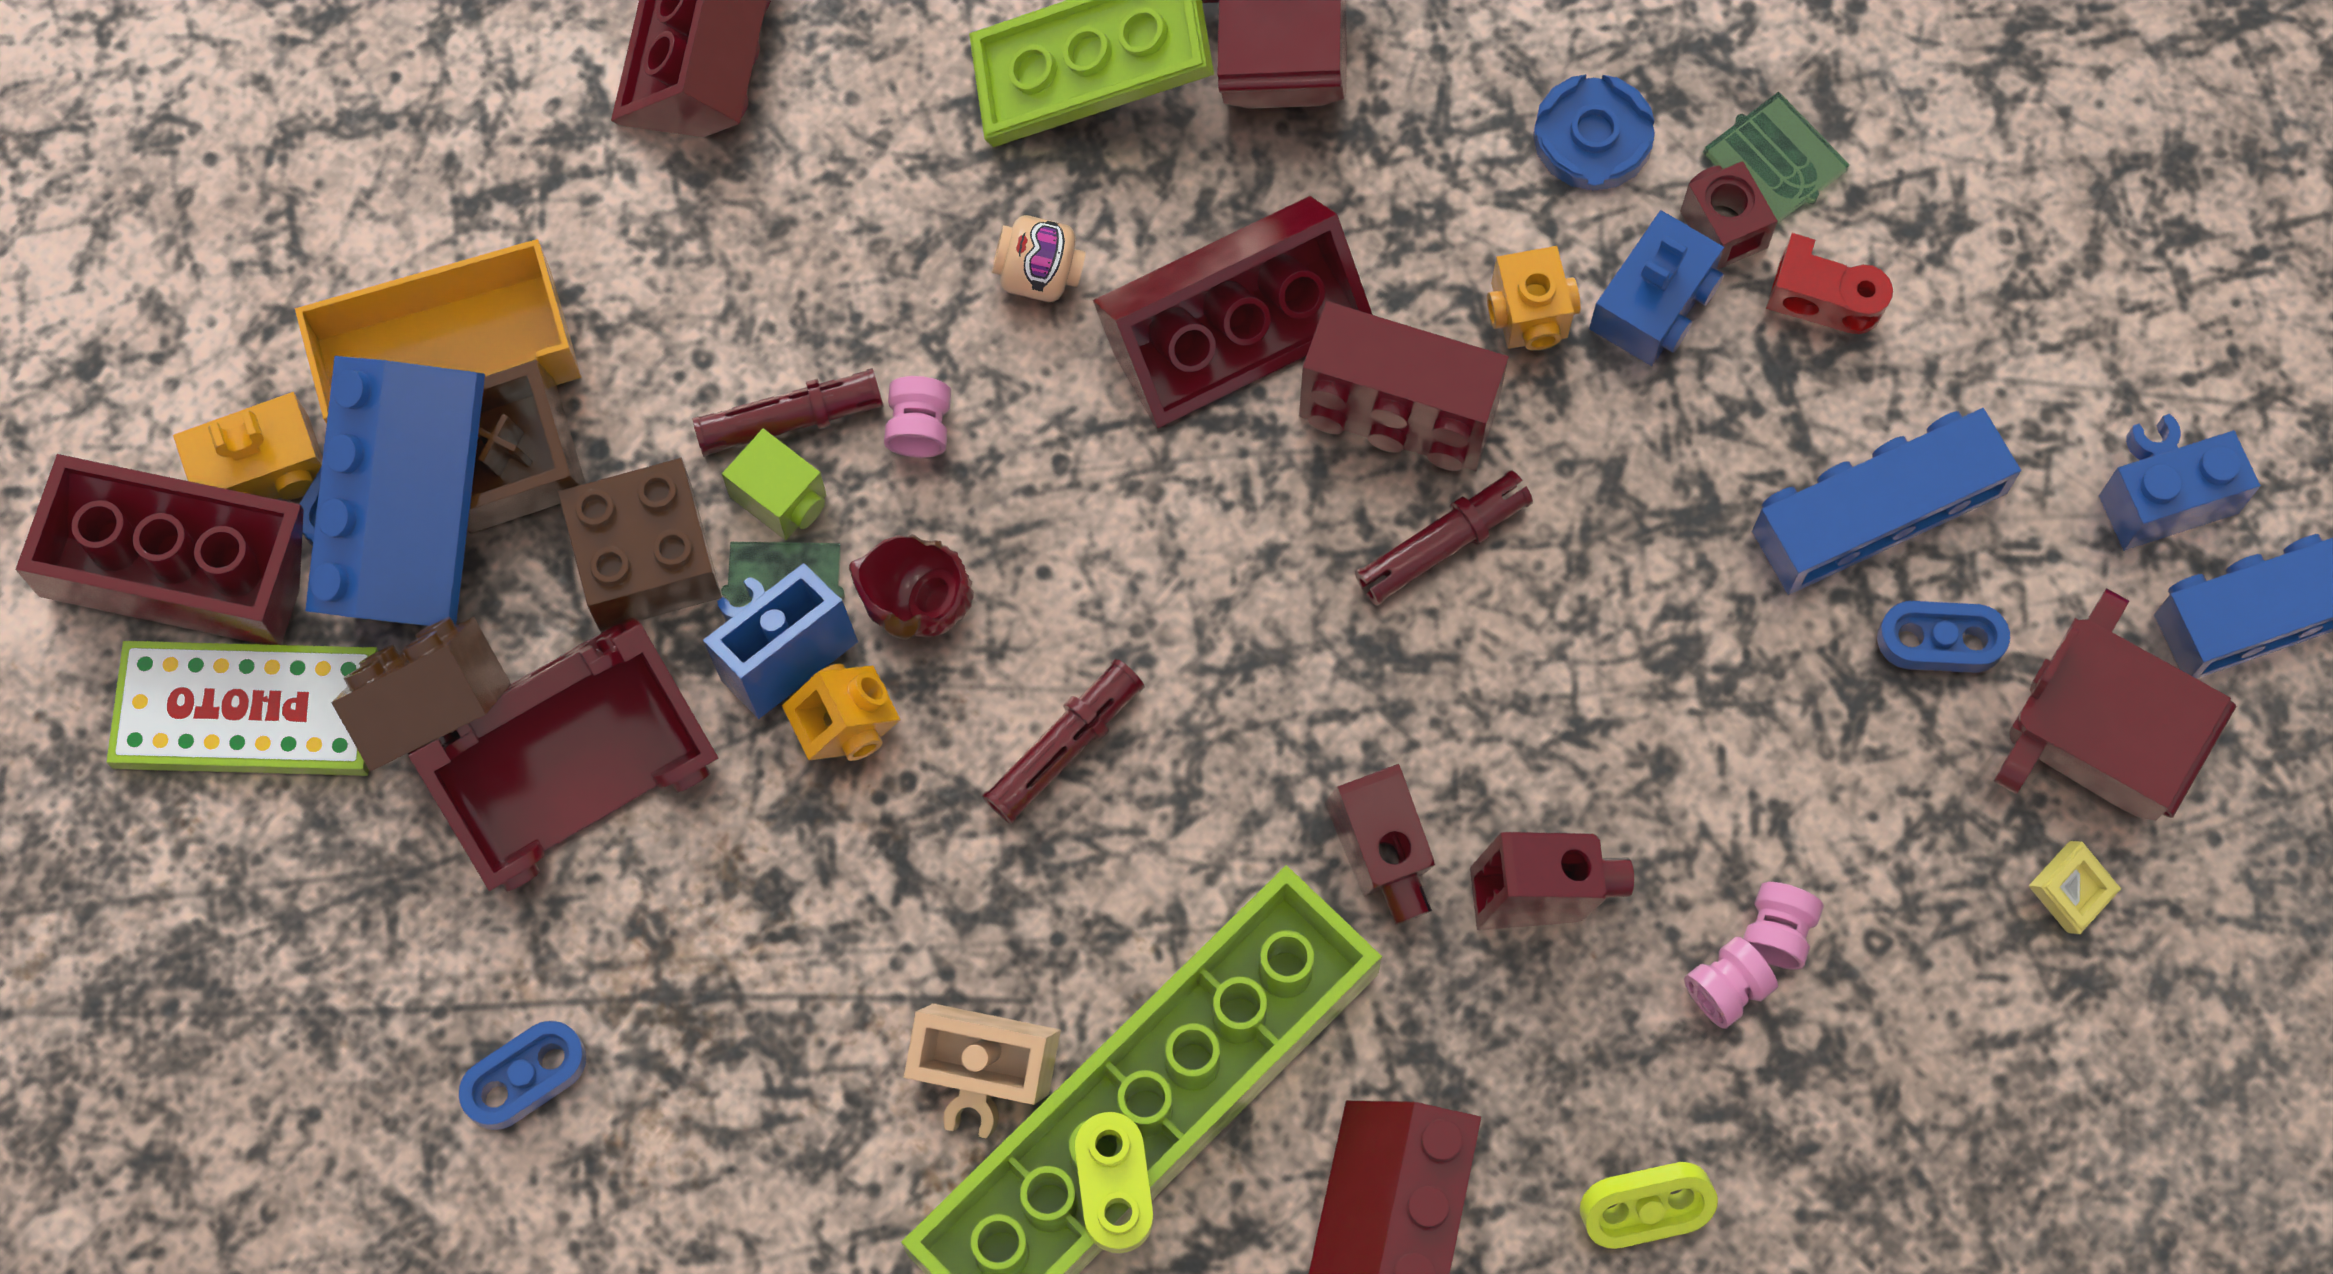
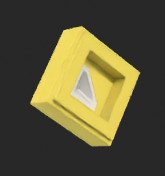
M2069 841L2029 885V888L2064 930L2071 934H2081L2121 890L2120 886L2082 841Z

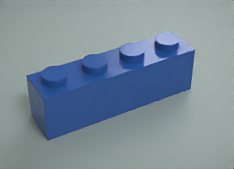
M1984 407L1966 416H1962L1959 411L1951 412L1933 422L1927 428V433L1909 442L1905 436L1894 438L1878 447L1872 453L1873 458L1853 467L1849 461L1839 463L1822 473L1817 478L1818 483L1799 492H1797L1795 487H1788L1767 498L1761 505L1762 509L1752 533L1786 593L1790 595L2008 494L2021 469Z
M2319 534L2310 535L2288 545L2283 550L2284 554L2264 561L2261 554L2252 555L2230 565L2225 570L2226 575L2206 581L2203 574H2198L2172 585L2168 589L2169 596L2156 611L2154 617L2179 669L2198 679L2333 632V538L2322 541Z

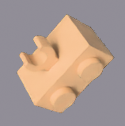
M931 1004L915 1012L904 1078L960 1089L959 1096L953 1099L945 1109L943 1118L945 1130L954 1131L959 1128L962 1110L969 1107L975 1109L981 1116L979 1137L988 1138L996 1130L999 1120L998 1109L991 1099L992 1096L1035 1105L1049 1095L1061 1030Z

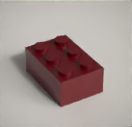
M1326 301L1302 369L1299 417L1307 419L1313 427L1326 433L1340 434L1346 431L1365 437L1373 446L1384 451L1401 452L1404 449L1427 456L1432 464L1446 470L1458 471L1466 468L1477 471L1498 408L1509 356Z

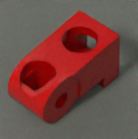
M1792 233L1781 255L1766 309L1852 334L1866 333L1875 328L1893 297V286L1890 278L1883 270L1872 265L1862 264L1851 268L1847 267V265L1812 255L1816 240Z

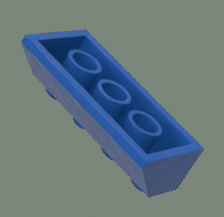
M343 356L334 357L305 611L426 626L451 617L456 626L485 380L484 373L387 360Z

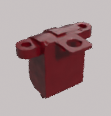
M1202 0V3H1219L1217 76L1219 93L1222 94L1223 103L1254 109L1323 106L1345 99L1347 0Z
M2106 588L2088 619H2074L2051 660L2045 659L2033 679L2030 687L2031 694L2009 732L2014 746L1993 782L2017 794L2037 760H2041L2108 802L2139 818L2154 821L2161 815L2173 818L2237 706L2231 701V697L2113 633V629L2130 600Z

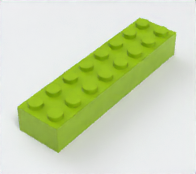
M1285 865L901 1241L907 1256L925 1274H1079L1103 1250L1091 1240L1084 1222L1075 1154V1140L1081 1126L1092 1116L1104 1112L1123 1114L1138 1126L1143 1137L1151 1200H1153L1378 976L1382 956L1297 874ZM1106 1135L1099 1139L1096 1149L1102 1156L1113 1157L1121 1151L1123 1144L1118 1137ZM1123 1203L1110 1205L1105 1213L1107 1221L1116 1226L1126 1224L1132 1216L1131 1209Z

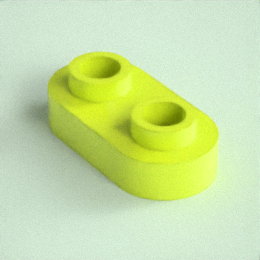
M1115 1112L1099 1113L1089 1118L1081 1126L1075 1140V1154L1084 1222L1089 1237L1098 1247L1111 1253H1126L1141 1246L1148 1238L1153 1226V1207L1144 1142L1138 1126L1127 1116ZM1113 1135L1121 1140L1123 1146L1117 1155L1105 1157L1097 1151V1142L1103 1136ZM1114 1203L1126 1204L1132 1211L1130 1220L1120 1226L1109 1223L1105 1218V1213L1110 1205Z
M1677 1162L1600 1180L1585 1192L1579 1209L1581 1219L1590 1238L1602 1247L1617 1249L1682 1235L1700 1229L1715 1214L1718 1197L1708 1175L1701 1167L1693 1163ZM1683 1189V1190L1680 1191L1679 1193L1670 1194V1193L1673 1192V1191H1677V1190Z

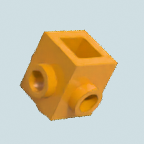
M1552 246L1496 256L1491 282L1493 292L1487 293V306L1492 327L1494 329L1503 328L1507 349L1525 346L1528 350H1543L1558 344L1561 339L1568 338L1573 315L1580 314L1581 303L1575 278H1565L1558 247Z
M834 664L825 667L815 673L810 680L782 705L809 761L846 756L849 761H855L867 757L882 746L881 737L901 720L884 683L880 680L873 665L845 668L843 664Z

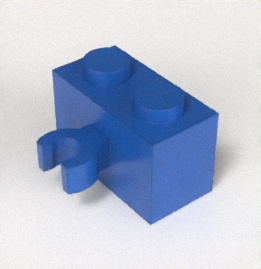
M1660 210L1596 302L1589 329L1648 365L1653 366L1664 348L1674 353L1685 338L1692 324V320L1686 316L1696 301L1706 306L1718 289L1724 277V273L1717 270L1724 247Z
M2171 414L2164 415L2156 425L2158 433L2162 437V442L2149 440L2145 436L2144 429L2140 423L2132 426L2126 435V442L2130 452L2139 461L2117 467L2098 495L2123 551L2234 516L2241 512L2261 485L2235 430L2178 448L2177 444L2180 441L2181 430L2178 422Z
M805 563L801 564L766 592L758 580L748 577L743 582L752 599L751 602L743 607H734L726 598L722 597L717 603L726 623L703 639L721 681L758 719L804 685L815 673L827 667L858 643L842 599Z

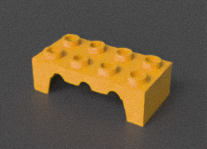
M538 239L295 308L322 416L326 424L335 356L387 360L484 373L485 376L537 360L553 377L556 385L582 378L552 272Z

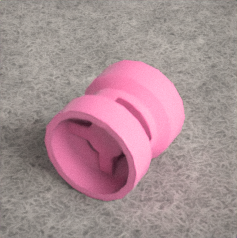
M906 376L893 380L889 386L888 404L893 410V418L885 426V447L894 453L908 457L927 458L943 454L947 444V428L942 424L943 415L950 410L951 388L942 381L924 376Z
M1778 882L1762 883L1754 904L1759 912L1756 922L1747 926L1743 939L1749 942L1768 964L1785 969H1802L1810 949L1806 941L1808 931L1817 926L1824 905L1815 895L1792 885Z
M1741 937L1733 938L1719 950L1718 962H1713L1711 965L1700 964L1684 977L1685 986L1695 1003L1713 1023L1723 1029H1727L1742 1017L1743 1007L1749 1002V999L1762 1001L1778 988L1777 979L1766 960L1749 942Z

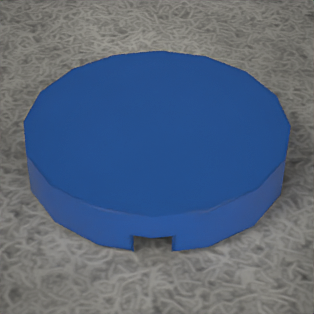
M1587 74L1570 77L1553 87L1539 105L1533 133L1537 155L1553 176L1572 187L1592 191L1616 188L1636 177L1650 158L1655 136L1652 109L1636 88L1617 77L1602 75V79L1594 77L1586 79Z

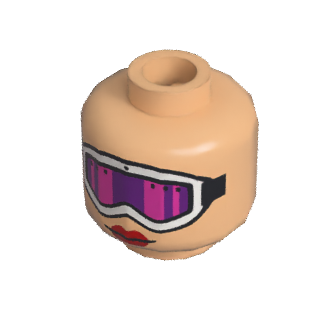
M1023 215L1014 222L1012 227L1003 225L995 253L992 273L1001 275V286L1008 293L1044 302H1054L1062 296L1066 285L1077 288L1086 252L1074 249L1076 237L1070 226Z

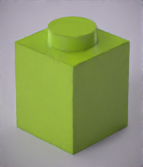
M764 428L722 473L729 497L784 540H787L798 527L805 529L810 526L819 516L825 505L824 498L827 495L821 472Z

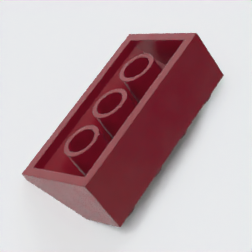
M639 0L611 121L625 127L703 138L740 124L741 118L748 106L747 89L752 67L760 53V43L758 40L763 17L771 0Z
M1312 196L1289 205L1093 300L1112 351L1157 428L1307 356L1326 301L1373 315L1337 213Z
M57 454L15 570L41 598L258 644L282 645L300 591L304 509L301 504Z
M1346 1100L1308 1274H1450L1481 1116L1419 1102Z

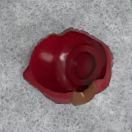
M913 534L909 537L896 535L883 540L865 556L852 561L849 565L853 584L868 616L873 622L883 627L888 634L900 639H908L912 636L929 638L944 634L951 630L957 621L962 620L966 612L972 607L974 591L971 589L972 581L965 571V566L962 564L958 552L950 550L946 545H942L941 541L921 540Z

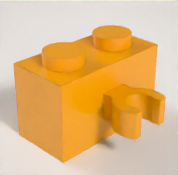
M294 392L173 435L188 481L272 499H296L304 496L319 472L323 461L309 416Z

